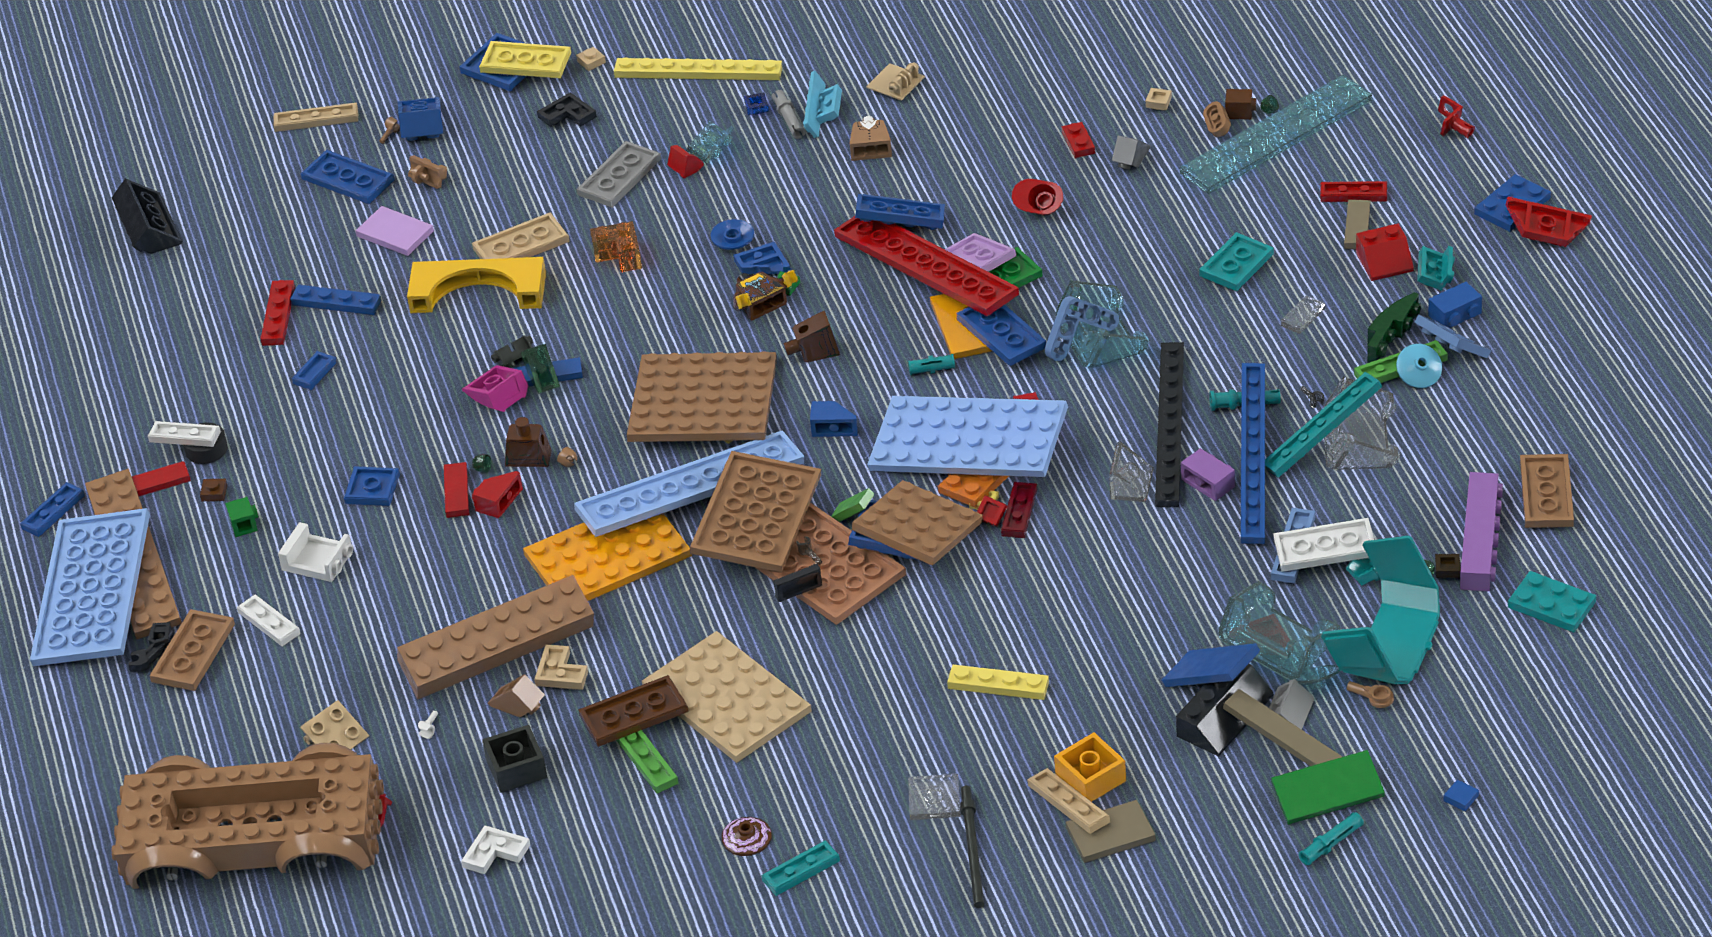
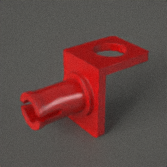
M1445 95L1441 97L1438 112L1447 117L1443 121L1440 135L1444 136L1450 130H1455L1468 139L1473 134L1475 126L1461 119L1463 106ZM1445 104H1449L1453 108L1452 113L1446 110Z

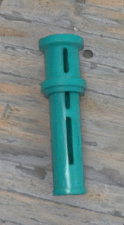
M1229 389V392H1214L1210 390V410L1215 411V409L1219 408L1237 409V406H1241V392H1236L1233 389ZM1280 389L1265 390V404L1281 403Z

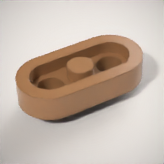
M1220 102L1210 103L1203 112L1207 128L1215 137L1224 136L1228 133L1231 126L1226 109Z

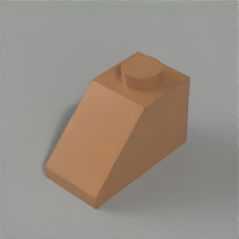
M524 674L500 687L488 704L498 710L521 717L527 713L531 715L536 712L541 706L539 701L545 694Z

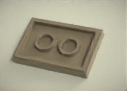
M1137 800L1103 810L1109 815L1110 823L1091 834L1073 820L1065 822L1066 829L1084 863L1156 841L1155 833Z

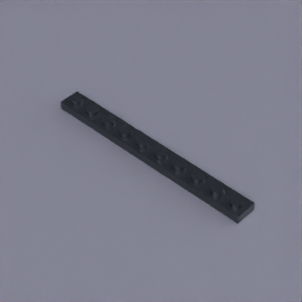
M1184 342L1161 343L1155 507H1179Z

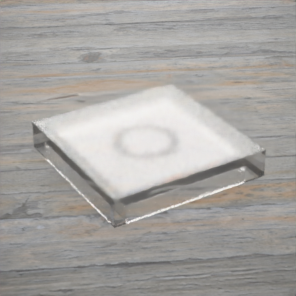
M958 774L908 777L910 820L961 817Z

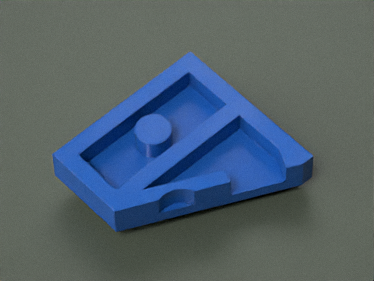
M775 242L734 255V262L742 274H756L758 272L779 274L780 271L785 273L791 271L789 263Z

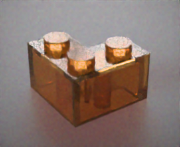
M633 221L590 229L596 262L618 259L620 272L642 269L640 250Z

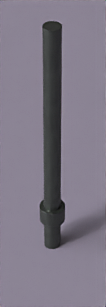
M966 785L961 787L962 801L960 809L965 822L974 907L982 908L984 906L974 820L976 807L974 800H972L971 787Z

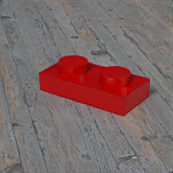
M1082 122L1061 126L1062 135L1074 158L1095 154V146Z

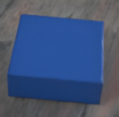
M1456 780L1443 795V801L1466 811L1479 796V790Z

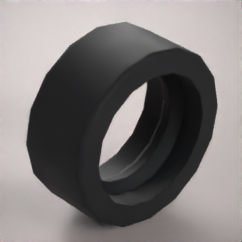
M200 423L201 425L219 426L221 433L213 447L183 445L185 455L196 464L213 463L222 458L228 449L225 432L220 425L215 423Z

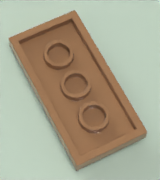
M1568 454L1520 455L1525 528L1574 527Z
M190 609L151 672V682L195 691L234 627V618Z

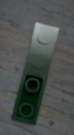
M1414 292L1394 302L1371 323L1368 328L1367 363L1384 357L1388 344L1392 343L1395 337L1402 339L1406 331L1411 329L1413 319L1421 311L1419 293Z

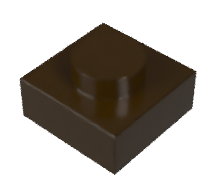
M1435 554L1436 578H1460V554Z

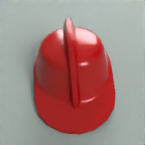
M1024 179L1014 186L1012 200L1018 209L1025 212L1050 215L1060 208L1063 202V191L1059 185L1053 182Z

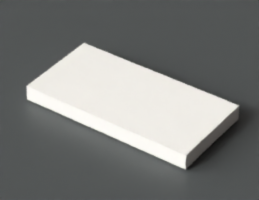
M1369 518L1273 533L1281 572L1369 558L1362 545L1364 541L1374 540Z

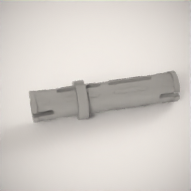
M776 90L775 92L778 97L773 93L772 99L777 105V112L783 116L792 136L795 139L802 138L799 131H801L803 136L806 131L793 110L792 102L787 99L783 90Z

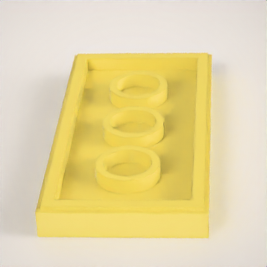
M490 41L479 66L480 72L561 78L571 55V47Z

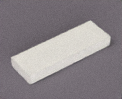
M155 421L148 439L149 442L213 447L221 431L220 427L215 425Z
M257 595L252 596L237 606L240 615L281 646H284L301 634L299 627Z

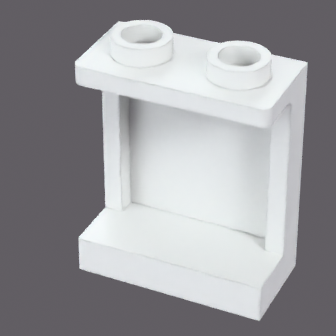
M299 522L278 553L281 569L332 582L336 575L341 572L346 560L351 557L353 545L348 534H344L340 541L311 535L308 524Z

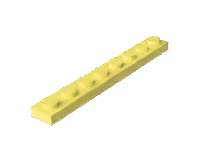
M617 58L614 76L615 78L780 80L782 61Z

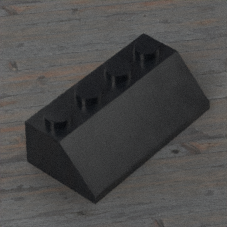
M125 178L111 198L126 229V233L132 242V246L140 252L145 251L152 254L181 245L183 241L160 192Z
M1248 664L1233 681L1206 683L1176 715L1177 737L1219 757L1247 725L1223 709L1224 703L1238 689H1241L1265 705L1273 696V691L1251 664Z

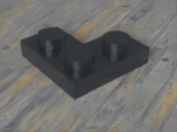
M571 92L537 111L538 118L550 127L567 117L581 127L597 117L595 109Z

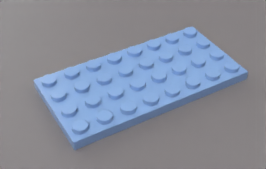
M892 396L867 466L869 471L1045 477L1068 405L1064 400Z
M147 508L59 520L30 656V662L33 666L124 655L150 518Z

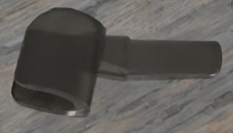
M1301 386L1300 390L1310 399L1311 408H1316L1317 401L1322 405L1324 404V394L1322 392H1310L1305 386Z
M804 537L805 543L796 541L800 555L810 556L818 565L822 563V560L812 550L809 537Z

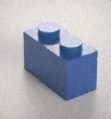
M1467 282L1428 299V316L1448 328L1482 313V296Z

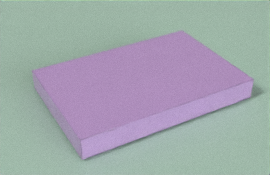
M381 206L355 231L357 237L408 256L434 232V228L431 224Z
M975 233L945 249L988 272L1016 256L1015 249Z

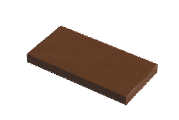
M667 675L578 709V712L597 747L687 713L688 706L670 676Z

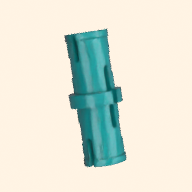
M931 355L926 359L909 360L910 375L924 372L932 374L937 370L954 369V355L939 357Z

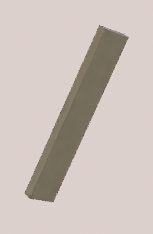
M1238 689L1224 703L1223 709L1309 766L1342 757L1241 689Z

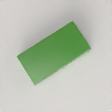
M867 488L840 502L831 517L841 522L859 513L867 507L874 493L870 488Z

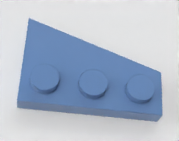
M1418 314L1414 322L1422 327V332L1430 336L1435 334V340L1446 345L1450 343L1449 348L1459 353L1465 350L1488 358L1491 352L1490 349L1474 344L1475 341L1457 334L1456 331L1433 319Z

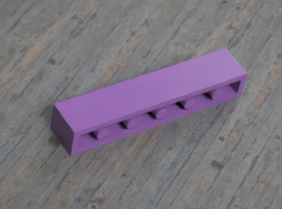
M1470 472L1460 590L1490 591V581L1495 582L1496 567H1492V564L1497 565V550H1493V548H1498L1499 533H1495V531L1500 529V517L1496 516V514H1501L1502 500H1497V498H1502L1503 483H1498L1499 473Z

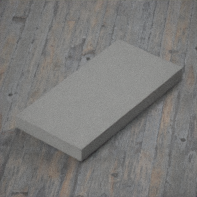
M625 141L576 189L577 195L613 208L661 160V153Z

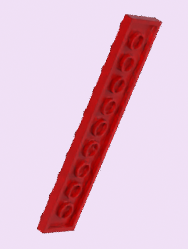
M854 216L834 229L836 238L986 316L1019 295L1017 286L896 224H884L876 220L865 222Z

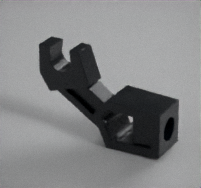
M170 622L152 624L148 637L150 646L146 650L141 649L131 652L132 662L129 661L128 663L130 672H142L148 669L149 665L164 653L173 638Z

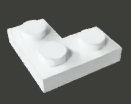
M484 826L461 860L462 867L485 874L496 857L519 863L530 847V840L523 836Z

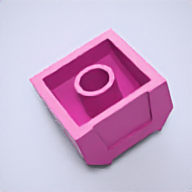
M496 365L462 388V391L488 408L505 412L512 404L522 397H526L528 384L522 370Z

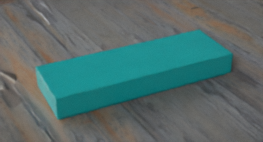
M825 840L762 874V881L777 896L840 862V857Z

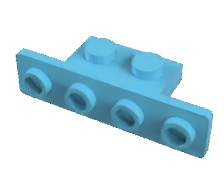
M816 71L811 72L805 119L803 121L805 130L808 133L810 132L814 138L819 137L820 124L832 121L839 116L842 89L838 84L825 89L826 84Z

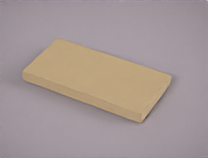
M550 212L472 243V247L480 259L532 257L570 241L568 234Z

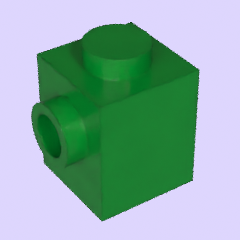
M248 497L225 503L235 538L258 531L255 521L256 518H259L255 504L250 505Z

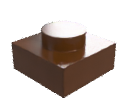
M226 478L203 479L200 492L201 502L224 501L227 490Z

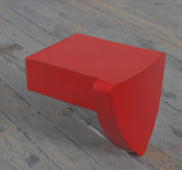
M674 145L670 147L667 165L680 174L682 178L696 173L704 166L702 160L693 154H689L680 146Z

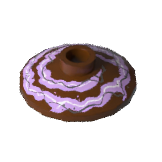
M741 817L733 820L725 826L722 832V843L725 849L739 856H752L762 852L768 847L772 839L769 825L762 819L755 817Z

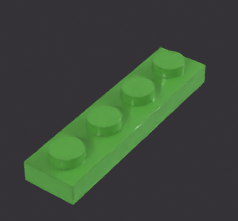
M1437 340L1424 344L1436 351L1441 362L1447 361L1448 353ZM1400 353L1355 367V377L1358 379L1364 372H1367L1379 380L1380 383L1400 377L1396 367L1397 358ZM1418 360L1420 366H1425L1423 361Z
M642 730L616 740L656 794L679 784L676 774Z

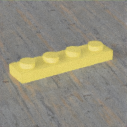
M952 665L947 685L948 689L1044 700L1049 685V676Z

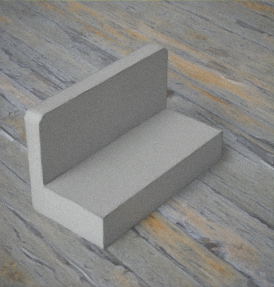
M1293 679L1277 687L1269 709L1302 730L1314 701V696L1298 681Z

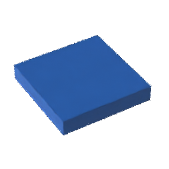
M354 466L344 496L345 504L390 506L400 476L399 468Z

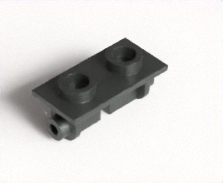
M524 335L511 343L514 349L513 352L509 345L495 350L491 355V359L494 363H498L499 366L511 368L516 365L515 360L521 358L525 361L534 356L533 351L538 349L539 345L533 348L531 345L533 344L532 337Z

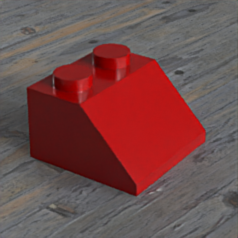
M1399 223L1356 233V255L1371 281L1414 271L1407 238Z

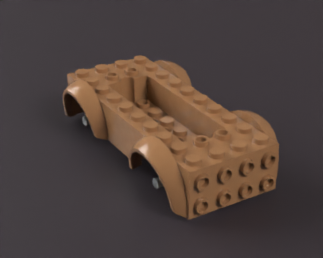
M336 743L310 745L300 751L292 761L211 768L203 761L190 756L174 755L165 757L151 765L144 774L125 775L124 784L120 786L121 805L117 806L119 821L118 825L114 827L116 844L112 846V858L118 863L119 875L123 876L126 885H130L133 889L139 888L137 884L139 874L158 867H168L166 877L169 880H176L178 878V868H186L201 874L205 879H211L218 871L277 867L281 873H287L286 866L291 860L306 855H317L316 866L321 868L322 865L324 868L327 865V856L333 855L350 861L357 870H364L374 865L375 855L379 854V843L376 837L381 832L378 814H382V802L379 796L384 794L383 780H379L378 765L373 763L371 754L358 755L348 747ZM278 817L282 819V821L268 822L271 818L273 820H277ZM224 821H228V824L233 823V825L219 826Z

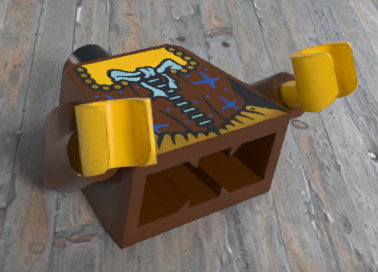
M791 270L784 273L781 279L771 277L764 272H758L752 276L746 273L739 275L735 285L736 293L733 295V308L736 311L744 310L748 318L753 321L786 305V288L790 287L792 283L799 281L795 271Z

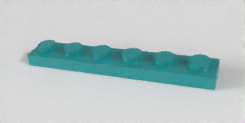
M1364 372L1265 459V469L1279 478L1381 389L1382 385L1379 380Z

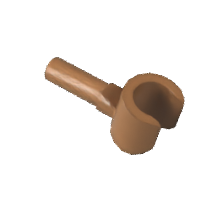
M389 117L386 119L385 127L387 130L379 140L380 143L383 144L392 132H399L400 126L395 118Z

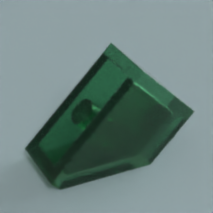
M546 344L521 352L527 374L538 394L560 387Z

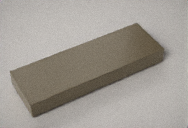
M1348 200L1344 249H1356V233L1368 230L1370 200Z

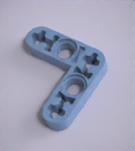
M1073 296L1064 298L1045 346L1046 356L1055 361H1062L1066 358L1079 321L1112 331L1119 323V316L1112 310ZM1070 305L1079 307V311L1069 309ZM1089 308H1093V316L1087 320L1086 312ZM1101 315L1110 318L1109 323L1100 320ZM1064 323H1067L1068 330L1062 335L1060 328ZM1055 348H1059L1058 353L1054 352Z

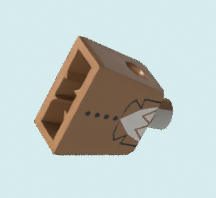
M866 116L862 121L853 123L850 137L851 161L892 157L891 140L883 120H875L871 116Z

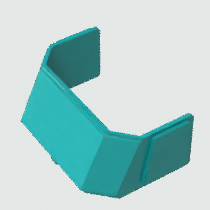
M1411 536L1364 541L1362 546L1381 579L1382 604L1371 628L1361 627L1325 631L1321 637L1340 671L1392 684H1409L1415 673H1418L1426 652L1431 650L1433 645L1431 640L1439 624L1438 619L1440 617L1439 588Z

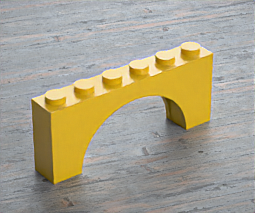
M523 257L412 262L407 293L410 313L432 312L435 304L443 296L456 289L471 285H494L507 289L517 297L520 309L542 308L546 279L544 258Z

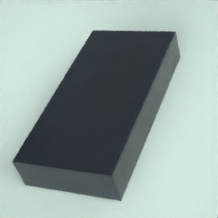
M818 564L773 580L775 597L778 602L822 586L821 569Z

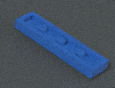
M297 285L291 297V304L293 306L375 315L382 301L380 294L307 285Z

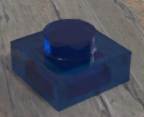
M764 92L744 96L748 115L769 112Z

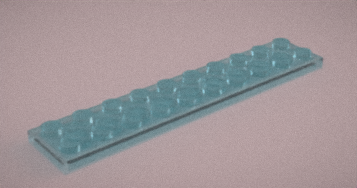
M1341 75L1180 167V174L1210 194L1371 102L1372 93L1345 75Z

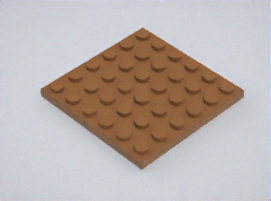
M776 352L643 354L629 419L627 441L765 440L777 364Z

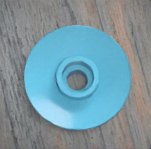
M1409 345L1400 352L1397 358V372L1400 378L1411 387H1430L1441 376V359L1436 351L1427 345ZM1418 360L1423 361L1425 366H1420Z

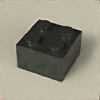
M529 724L482 739L486 761L500 793L548 778L544 757Z

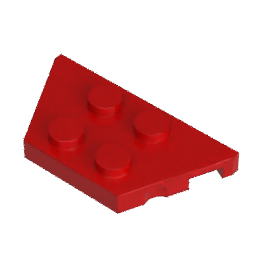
M1507 197L1505 203L1522 237L1567 247L1590 224L1592 215Z

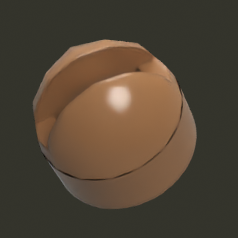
M569 447L563 448L557 458V461L565 467L574 466L572 462L578 460L576 452Z

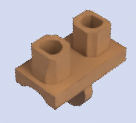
M415 155L410 156L411 167L408 177H411L414 183H425L436 189L441 188L442 180L447 178V167L433 164L427 158L422 159Z

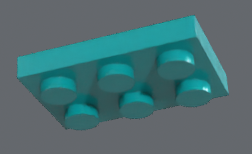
M1236 232L1199 269V276L1238 291L1274 254V247Z
M1529 571L1509 598L1508 608L1574 633L1596 603V595Z

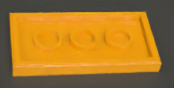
M945 294L930 296L932 309L949 353L954 355V359L992 351L957 320V312L968 306Z

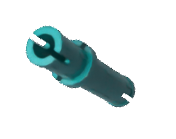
M1352 812L1324 835L1315 837L1312 844L1298 853L1301 862L1309 866L1320 856L1329 854L1332 847L1364 825L1362 817L1357 812Z

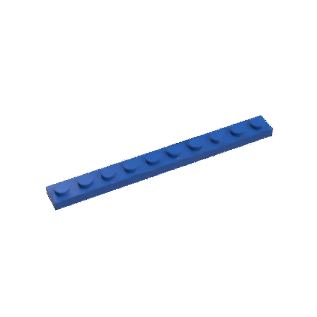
M1242 363L1241 544H1265V363Z

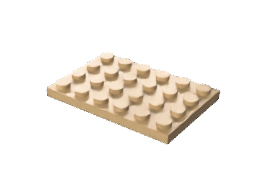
M718 631L642 680V684H646L669 675L688 706V712L679 715V717L736 763L812 712L811 704Z

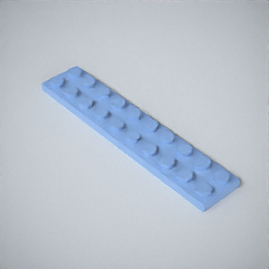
M783 431L767 435L765 440H753L575 502L574 507L593 535L597 537L711 497L731 451L800 465L804 464V455Z

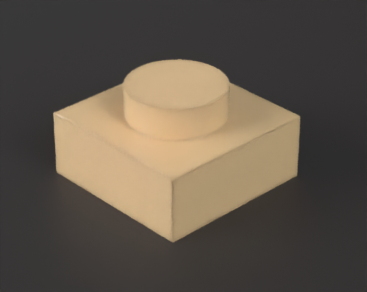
M595 47L586 49L576 55L577 62L588 71L606 63L605 56Z
M1151 88L1145 101L1146 108L1167 110L1172 98V91Z

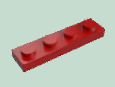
M294 280L272 281L261 334L262 346L284 345L292 305L291 297L295 290Z

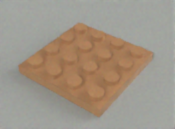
M902 480L852 522V530L933 566L982 523L983 515Z

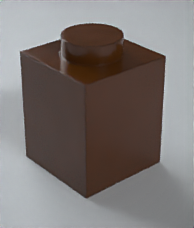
M1226 89L1225 109L1229 119L1251 120L1252 111H1256L1257 99L1252 97V89Z

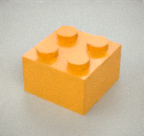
M1095 732L1054 755L1055 774L1091 802L1126 782L1125 760Z

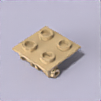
M915 62L909 63L905 69L889 63L866 88L902 101L925 76L919 74V66Z
M339 700L300 727L306 734L303 738L308 745L311 743H336L353 749L369 737V734Z

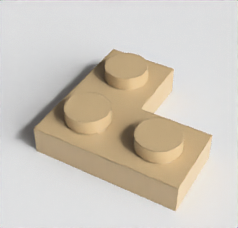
M545 645L534 679L535 685L583 690L588 675L587 665L567 664L570 656L569 646Z

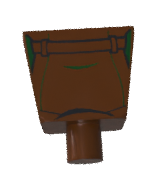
M825 310L794 325L793 331L796 339L783 343L788 356L801 351L804 362L807 363L840 355Z
M526 417L516 419L515 424L509 425L507 433L505 467H548L552 450L543 427L540 424H529V420Z

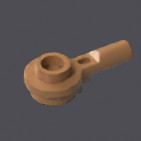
M1349 681L1347 684L1348 691L1369 698L1370 704L1376 708L1388 707L1394 701L1393 692L1385 685L1370 687Z

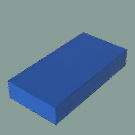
M317 351L292 377L293 384L312 390L337 363L336 357Z

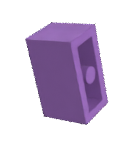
M1200 448L1181 462V480L1214 501H1217L1235 487V470L1230 465L1223 463L1212 454Z

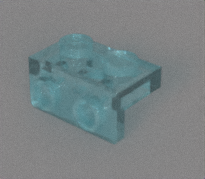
M709 121L688 145L686 151L697 156L708 165L712 159L716 160L720 156L723 146L727 147L733 139L731 134L734 128L730 126L724 131Z

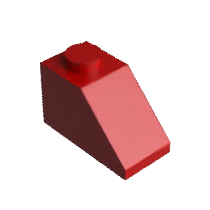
M514 471L484 479L474 489L472 494L475 511L499 519L523 490L520 472Z

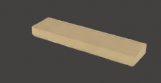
M357 103L274 113V130L278 132L357 122L358 106Z
M1048 768L1027 779L1028 786L1089 834L1110 823V817L1107 813Z

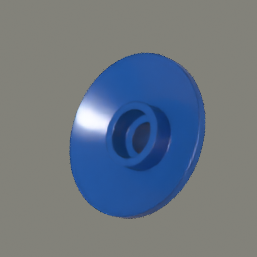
M739 219L720 222L711 231V241L713 244L727 250L742 248L748 245L754 238L753 226Z

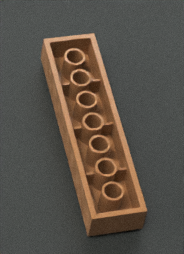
M571 575L397 647V661L418 700L541 649L545 645L553 644L593 627L594 612L574 575Z

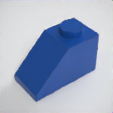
M812 401L810 414L812 437L858 436L856 415L836 401Z

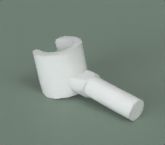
M433 711L426 721L418 723V727L421 729L419 732L420 736L426 739H430L433 736L435 727L432 723L438 715L437 711Z

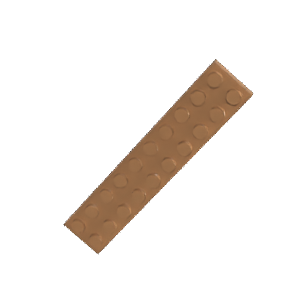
M129 468L85 483L95 515L143 509ZM149 526L147 528L130 619L136 639L149 636L153 623L170 622L171 627L182 624Z

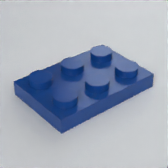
M1515 174L1474 207V214L1511 232L1516 225L1505 206L1507 197L1544 204L1551 198V191Z

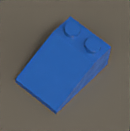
M439 97L397 101L401 138L411 141L417 140L418 136L427 135V138H437L439 134H443Z

